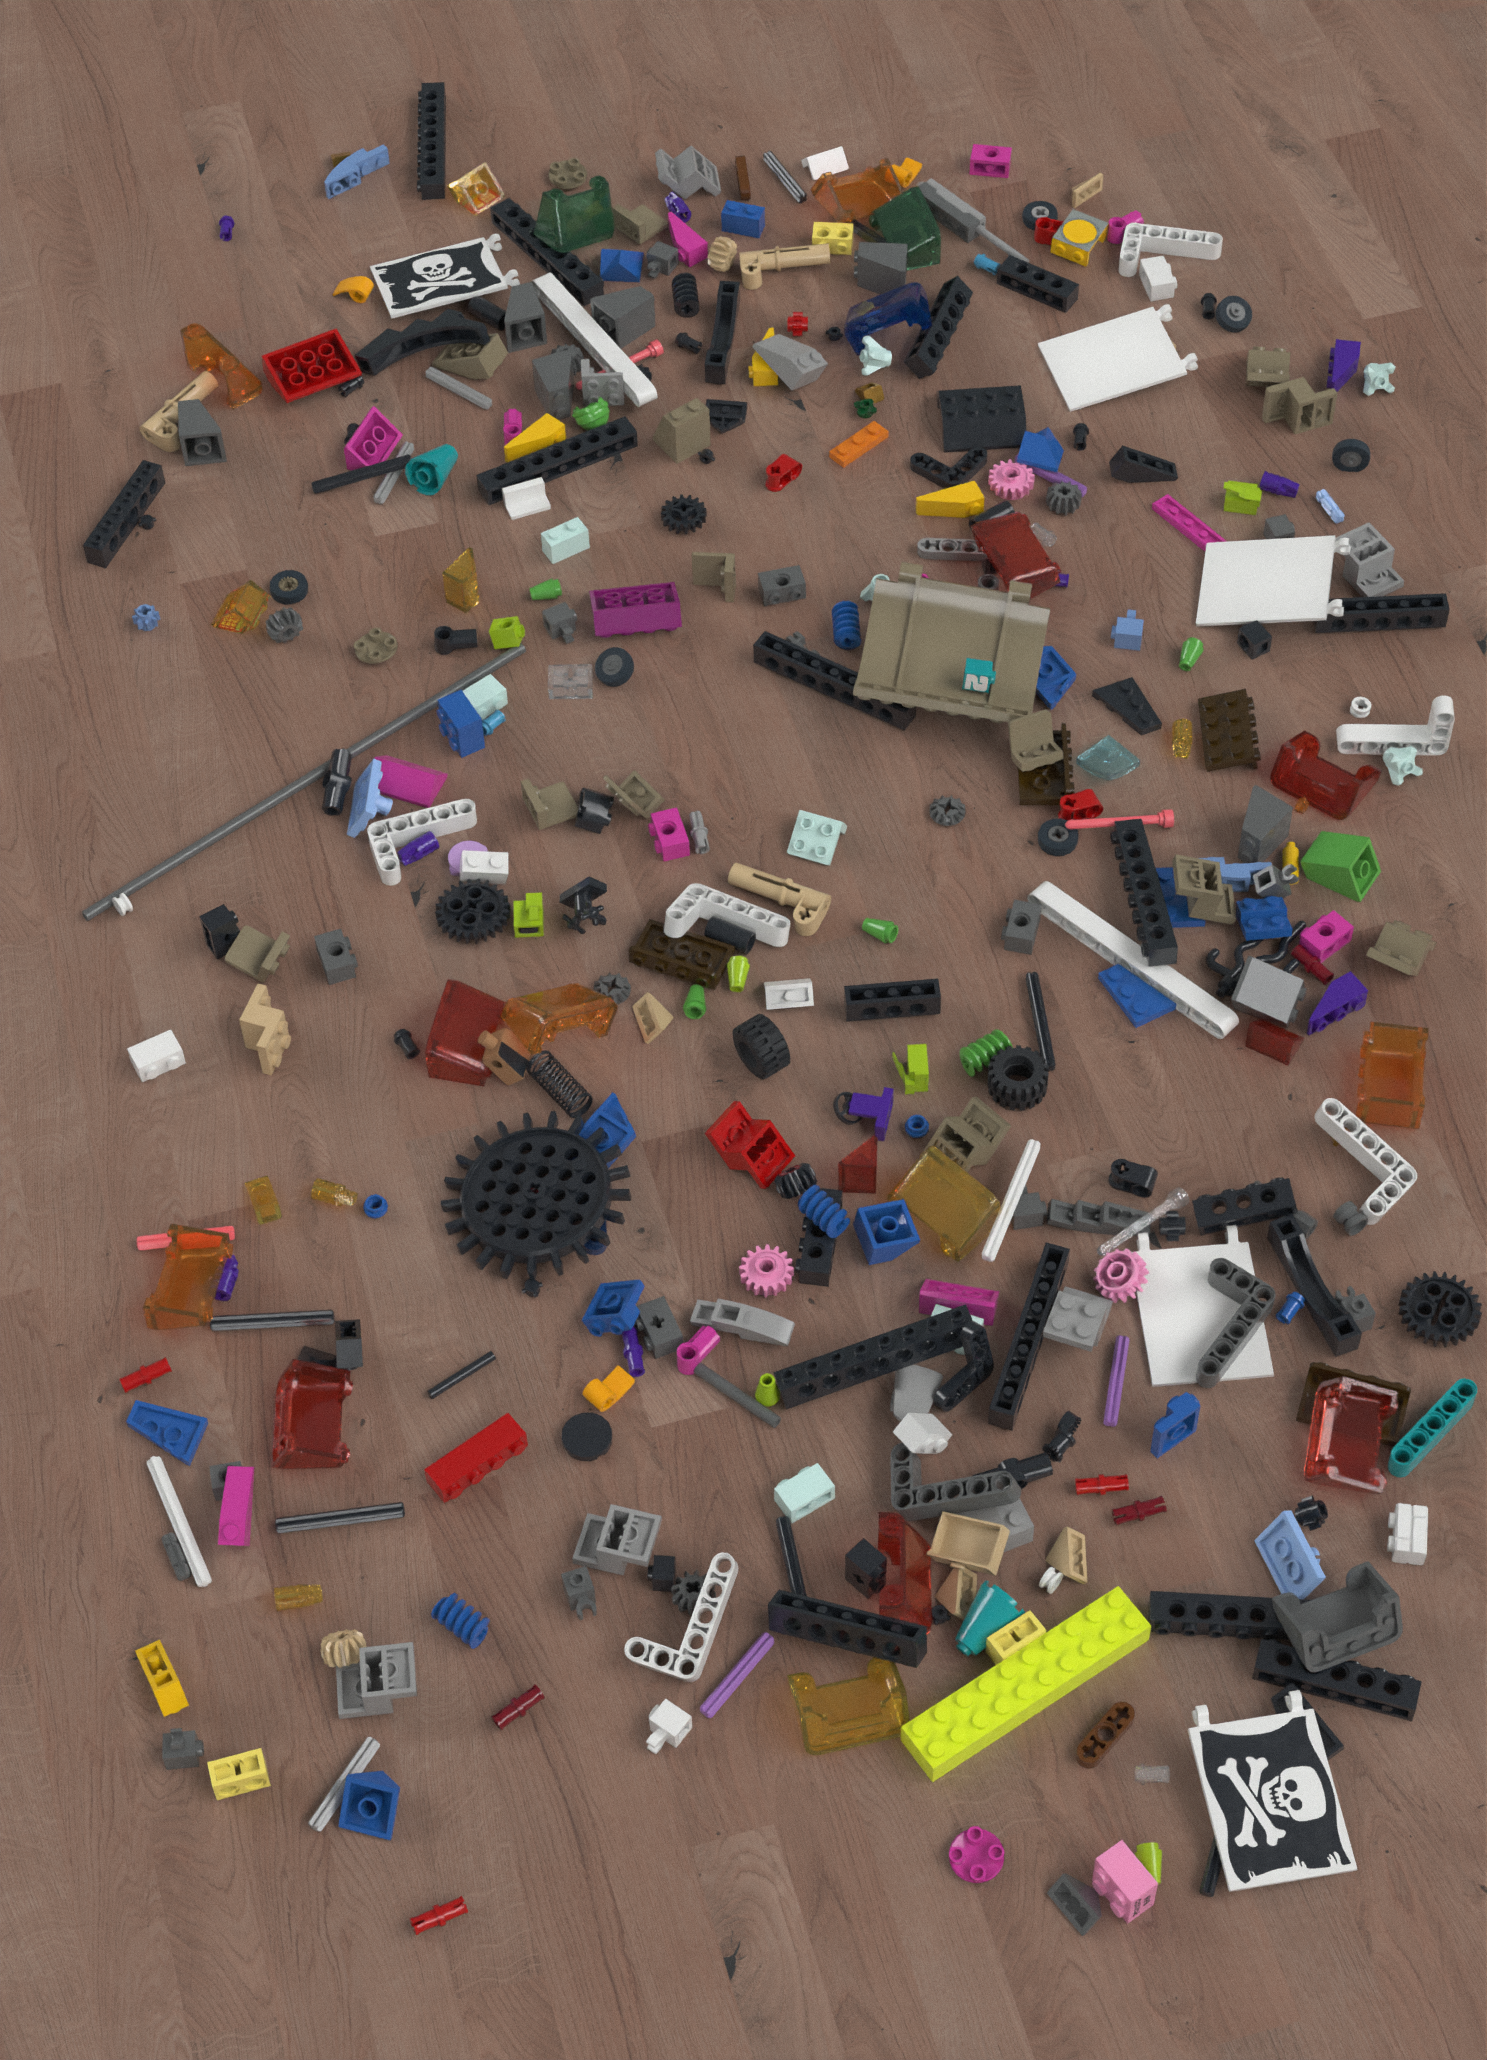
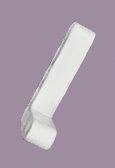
M1140 223L1128 224L1125 228L1120 252L1119 273L1125 277L1134 276L1137 272L1141 251L1208 260L1218 259L1221 256L1223 237L1214 232Z
M1449 696L1436 697L1432 702L1427 725L1343 724L1336 729L1338 751L1342 754L1384 755L1385 751L1390 747L1404 748L1412 746L1417 749L1416 755H1442L1448 750L1454 725L1453 700Z
M461 799L370 824L367 828L369 844L382 882L391 886L398 884L401 880L400 864L395 848L407 845L410 841L415 840L427 831H431L435 837L474 827L477 823L475 803L470 799Z
M694 883L689 885L666 911L664 933L672 938L683 936L699 917L709 920L712 916L755 932L757 940L772 946L782 947L788 942L791 924L788 918L702 884Z
M1328 1098L1324 1100L1316 1111L1315 1121L1383 1182L1359 1209V1213H1363L1368 1219V1225L1376 1224L1415 1183L1417 1172L1340 1101Z
M722 1552L715 1555L712 1559L679 1651L641 1637H633L625 1644L624 1651L626 1656L637 1665L685 1682H694L699 1679L738 1574V1564L730 1554ZM726 1560L730 1561V1570L725 1573L719 1572L720 1563ZM721 1586V1595L717 1598H711L709 1595L711 1588ZM711 1611L713 1613L712 1620L706 1624L701 1623L700 1617L702 1613ZM698 1636L703 1637L704 1643L702 1647L692 1649V1640ZM639 1644L644 1645L643 1655L633 1657L632 1651L634 1647ZM668 1653L670 1657L669 1662L665 1666H658L657 1658L659 1655ZM687 1662H693L695 1666L693 1672L689 1675H683V1665Z

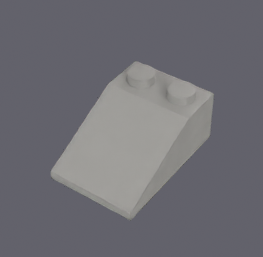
M781 334L757 342L752 346L791 390L816 381L828 365L822 355L814 348Z
M1020 1498L1012 1504L956 1513L961 1516L1001 1524L1009 1529L1010 1533L1004 1552L1033 1541L1034 1525Z

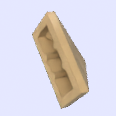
M1102 173L1072 187V207L1076 208L1102 190Z
M646 993L632 1006L644 1041L647 1044L655 1039L674 1018L650 993Z
M1065 1527L1045 1561L1065 1576L1082 1584L1087 1583L1085 1535Z
M953 1568L934 1597L953 1615L964 1620L976 1596L977 1574L967 1568L965 1570Z

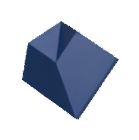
M601 249L600 277L603 281L640 282L644 252Z
M1049 427L1038 433L1025 431L1017 462L1057 473L1064 450Z
M384 1771L348 1774L346 1776L338 1827L391 1840L400 1787Z

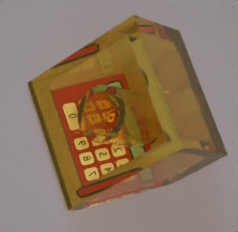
M486 162L447 185L456 202L475 216L506 197Z
M469 547L442 573L446 603L465 613L472 607H475L480 600L473 549Z
M252 580L246 582L226 595L211 625L214 628L241 634L250 629L254 630L260 623V615L268 607L267 602L270 595Z

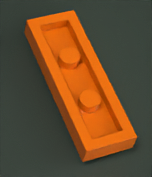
M873 421L830 450L829 458L844 468L888 438L889 431Z

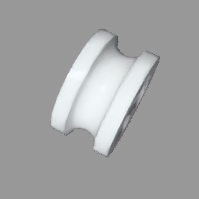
M1365 697L1354 698L1351 703L1350 713L1356 718L1367 717L1370 713L1371 702Z
M121 893L119 898H112V902L118 913L124 916L126 911H133V907L127 896Z
M1050 1567L1041 1578L1039 1587H1046L1047 1592L1052 1594L1061 1583L1063 1574L1061 1572L1056 1573L1055 1568Z

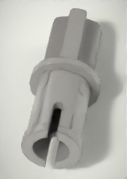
M691 812L689 815L692 827L690 835L695 843V851L698 854L700 850V854H705L710 850L707 839L708 829L704 827L701 812Z

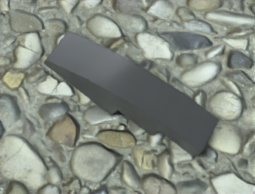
M1051 1199L1048 1203V1225L1107 1235L1138 1236V1233H1148L1149 1236L1151 1213L1107 1201L1102 1206L1078 1200L1075 1205Z

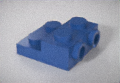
M1267 896L1264 899L1244 898L1242 901H1236V919L1246 941L1292 936V926L1287 918V907L1282 897Z
M640 1279L601 1283L582 1318V1322L589 1332L594 1336L600 1337L606 1332L621 1335L623 1331L631 1330L640 1313L636 1303L645 1287Z
M1185 1392L1180 1397L1178 1395L1174 1396L1167 1403L1166 1416L1160 1418L1155 1423L1150 1452L1157 1459L1196 1432L1201 1406L1193 1394Z

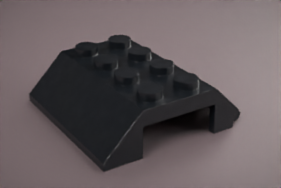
M1021 385L936 391L937 407L941 412L943 426L942 441L944 453L969 451L974 447H982L985 450L1021 447L1024 433L1027 431Z

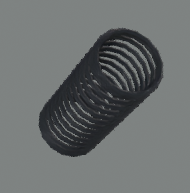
M540 1051L530 1059L526 1067L527 1073L539 1083L570 1118H576L577 1115L581 1116L588 1111L592 1105L593 1096L587 1093V1090L574 1079L571 1073L558 1062L550 1051ZM543 1054H549V1055L543 1057L542 1059H540V1060L536 1063V1065L534 1066L533 1071L531 1072V1067H532L533 1063H534L541 1055H543ZM549 1057L548 1060L545 1061L537 1071H535L537 1065L542 1060ZM589 1096L588 1101L581 1109L570 1113L571 1110L578 1108L585 1101L586 1097ZM584 1097L577 1106L573 1107L577 1101Z

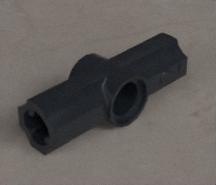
M334 749L332 751L329 770L323 779L322 786L325 788L322 810L324 814L329 816H339L342 813L345 795L351 786L352 778L349 776L352 755L349 750Z
M1044 1452L1022 1460L1009 1458L1002 1461L997 1468L972 1476L1007 1471L1014 1477L1022 1490L1029 1482L1053 1475V1469L1049 1456Z

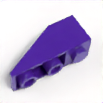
M1336 339L1335 348L1331 347L1329 360H1333V362L1329 361L1328 374L1332 375L1327 378L1326 388H1334L1338 392L1357 372L1361 342Z
M1351 971L1331 982L1309 1019L1308 1035L1316 1031L1321 1032L1327 1025L1334 1021H1341L1347 1014L1354 1010L1359 1011L1365 1006L1368 990Z

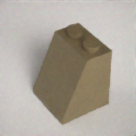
M695 398L663 415L654 433L653 441L677 464L711 446L709 409L698 398Z

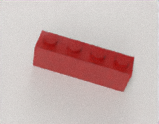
M506 1413L425 1468L427 1483L444 1503L450 1499L457 1498L467 1487L479 1483L486 1474L501 1468L505 1461L513 1456L520 1455L528 1446L526 1432L509 1413Z

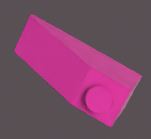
M669 212V232L674 247L678 249L679 261L690 268L708 258V243L675 214Z
M227 1467L219 1519L218 1545L250 1546L254 1467Z

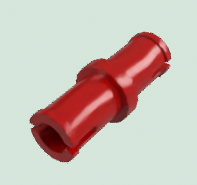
M164 1357V1359L146 1367L144 1365L140 1366V1370L119 1378L125 1393L145 1383L147 1385L151 1384L152 1380L172 1372V1369L166 1357Z
M1098 1474V1477L1075 1478L1077 1495L1091 1493L1106 1495V1492L1129 1491L1127 1474L1105 1477L1104 1474Z
M460 1896L441 1906L436 1904L432 1906V1910L409 1918L411 1926L414 1927L415 1935H419V1933L437 1925L442 1927L446 1925V1921L468 1913L467 1906L463 1903V1897Z

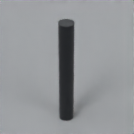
M492 1351L486 1353L427 1390L428 1395L431 1399H434L496 1360L495 1355Z

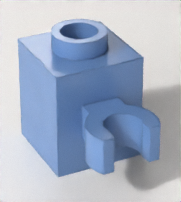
M1127 610V618L1118 617L1117 625H1112L1111 639H1115L1114 648L1140 651L1144 620L1135 619L1136 610Z

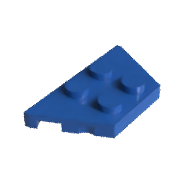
M1043 646L1035 693L1052 710L1076 680V673L1052 646Z
M613 1092L588 1119L579 1133L580 1136L587 1139L599 1127L603 1128L606 1138L596 1146L600 1153L616 1144L619 1145L621 1153H623L637 1137L616 1094ZM572 1156L568 1160H574L578 1156ZM616 1159L606 1163L608 1169Z

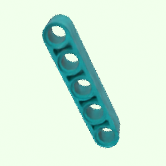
M1466 1378L1459 1379L1393 1447L1388 1461V1470L1392 1475L1400 1478L1407 1476L1472 1408L1477 1394V1385L1472 1380ZM1428 1426H1433L1437 1429H1431ZM1413 1443H1419L1421 1446H1416ZM1397 1459L1404 1460L1405 1463H1401Z

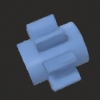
M143 604L134 609L135 615L132 616L133 623L137 624L138 630L150 631L155 626H158L157 620H160L159 611H155L153 605Z

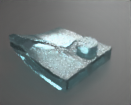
M1107 735L1078 756L1076 764L1099 778L1113 780L1139 767L1140 759L1110 735Z

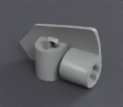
M911 1365L895 1371V1383L890 1401V1411H893V1416L901 1422L907 1413L928 1414L934 1396L942 1382L943 1375L917 1365Z

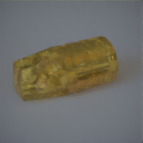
M1178 719L1172 724V744L1174 756L1187 759L1191 751L1192 723L1187 719Z
M317 1178L313 1184L311 1199H317L318 1201H324L325 1203H331L340 1207L343 1204L353 1206L357 1202L358 1193L346 1189L345 1185L335 1184L321 1178Z
M297 1584L274 1588L277 1611L303 1608L323 1602L321 1585Z

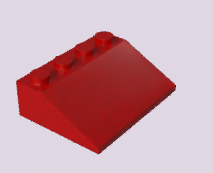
M337 328L262 355L263 372L271 386L286 403L362 376L360 368Z

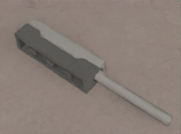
M932 178L927 182L916 184L914 189V205L964 241L969 243L981 235L1008 255L1029 263L1028 258L986 230V217L954 193H951Z

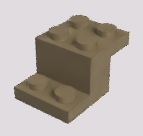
M1253 347L1247 353L1245 385L1270 387L1288 382L1291 352H1286L1284 348H1274V351H1265V347Z
M1304 377L1266 387L1262 419L1265 423L1284 418L1294 434L1333 424L1338 393L1334 388L1314 393Z
M1175 854L1172 860L1176 894L1187 896L1189 917L1233 925L1236 920L1233 888L1230 884L1222 883L1220 862Z
M1394 920L1393 923H1385L1375 947H1370L1366 956L1408 975L1417 976L1429 950L1433 951L1437 942L1431 940L1432 935L1421 930L1413 932L1410 930V925Z
M972 1097L960 1116L944 1118L920 1156L954 1185H960L972 1165H986L1011 1128V1125L978 1097Z

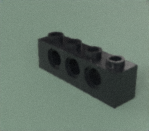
M1009 255L997 269L998 285L1064 313L1078 300V283L1012 255Z
M939 979L844 986L846 1022L940 1014L941 993Z
M1283 1177L1274 1178L1269 1183L1261 1185L1259 1183H1252L1239 1190L1226 1189L1221 1194L1213 1196L1210 1194L1201 1195L1196 1200H1192L1200 1236L1224 1231L1226 1226L1236 1225L1241 1227L1285 1217L1290 1214H1298L1290 1178L1284 1179ZM1268 1195L1275 1197L1270 1203L1262 1201ZM1242 1201L1251 1203L1247 1208L1238 1207ZM1217 1207L1226 1208L1222 1214L1214 1213Z
M820 1188L819 1192L825 1191L827 1193L826 1198H833L832 1205L834 1203L840 1205V1211L843 1204V1191ZM804 1217L802 1231L806 1233L805 1238L800 1237L799 1252H802L801 1259H796L795 1273H799V1283L829 1287L837 1237L830 1238L826 1232H823L819 1226L813 1223V1220Z

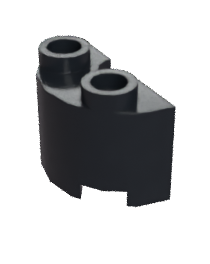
M582 788L579 793V808L576 814L575 826L600 834L603 827H608L612 814L608 812L613 805L614 796L589 788Z

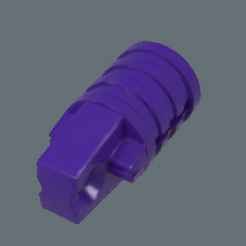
M671 191L664 199L669 212L675 214L684 223L688 222L692 215L691 211L683 199Z
M1265 471L1259 488L1276 495L1295 498L1299 490V484L1283 476Z
M427 831L415 840L410 841L397 854L399 861L406 866L429 855V853L439 849L440 846L435 835L431 831Z
M225 1255L221 1266L215 1272L209 1294L216 1300L229 1301L231 1299L239 1273L237 1269L238 1261L234 1255Z

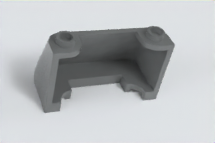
M1369 1561L1356 1565L1348 1571L1345 1588L1306 1603L1300 1604L1299 1598L1291 1592L1272 1598L1273 1609L1300 1660L1310 1672L1322 1671L1397 1641L1403 1632L1400 1598Z

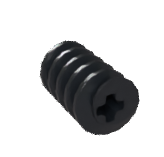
M687 272L676 275L672 280L674 310L681 317H694L700 311L696 278Z

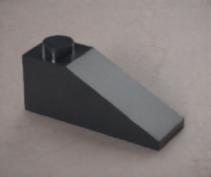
M1123 445L1109 461L1111 476L1128 483L1176 481L1178 479L1175 463Z

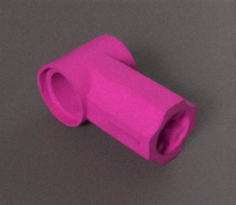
M1135 210L1122 218H1111L1108 225L1107 240L1113 244L1122 243L1125 228L1128 224L1144 223L1141 213Z
M508 409L504 413L503 433L505 445L522 433V413L516 409Z
M702 1326L688 1342L679 1345L677 1348V1368L680 1373L684 1375L694 1374L696 1366L720 1342V1336L713 1328Z

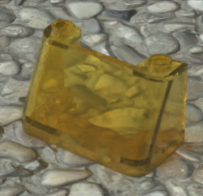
M929 1146L920 1154L887 1195V1202L904 1199L908 1210L941 1237L942 1252L957 1262L989 1236L1000 1210V1203L991 1191L934 1146Z
M873 1657L867 1664L866 1676L816 1686L815 1680L810 1673L799 1672L787 1675L788 1687L802 1742L806 1752L811 1755H822L901 1737V1727L910 1721L907 1693L895 1662Z

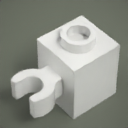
M665 1698L661 1705L657 1704L649 1714L650 1731L653 1733L646 1741L649 1744L647 1749L657 1754L665 1741L677 1748L692 1729V1716Z

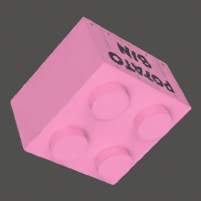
M1123 1840L1096 1858L1092 1885L1100 1896L1104 1895L1109 1900L1110 1907L1118 1918L1122 1917L1128 1924L1154 1905L1158 1883Z

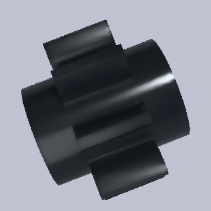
M1166 1211V1217H1159L1160 1236H1166L1167 1242L1179 1241V1236L1185 1235V1217H1179L1178 1211Z
M1313 1496L1301 1499L1302 1502L1297 1503L1298 1507L1295 1509L1297 1522L1301 1526H1308L1310 1531L1321 1528V1525L1325 1524L1324 1519L1328 1517L1325 1503L1322 1500L1315 1501Z

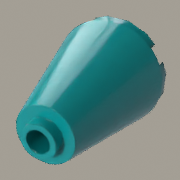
M443 444L411 458L405 467V475L410 485L414 484L418 488L416 491L421 494H436L441 490L455 465L458 453L453 446Z
M987 1580L981 1584L955 1637L958 1643L956 1648L967 1657L970 1654L974 1656L979 1654L986 1648L987 1637L1025 1614L1023 1608L1020 1612L1015 1608L1018 1603L995 1584L991 1588L988 1587L989 1581Z

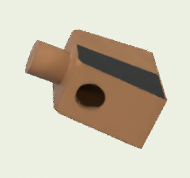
M502 1028L492 1034L488 1031L482 1032L478 1038V1043L485 1047L482 1058L483 1063L508 1086L524 1079L534 1042L507 1028Z

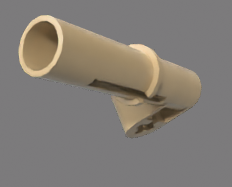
M829 243L787 248L776 246L774 249L739 252L742 284L746 289L750 290L757 289L762 285L761 271L776 269L781 271L782 268L830 264Z
M204 371L171 400L167 399L164 402V406L140 426V432L143 437L166 452L178 450L181 447L178 428L175 425L178 422V401L199 399L201 402L218 387L215 377L208 371Z
M735 863L729 872L728 883L730 885L776 900L781 906L787 904L796 907L793 913L797 933L802 936L813 935L818 930L831 903L830 895L794 883L791 878L785 880L739 863Z

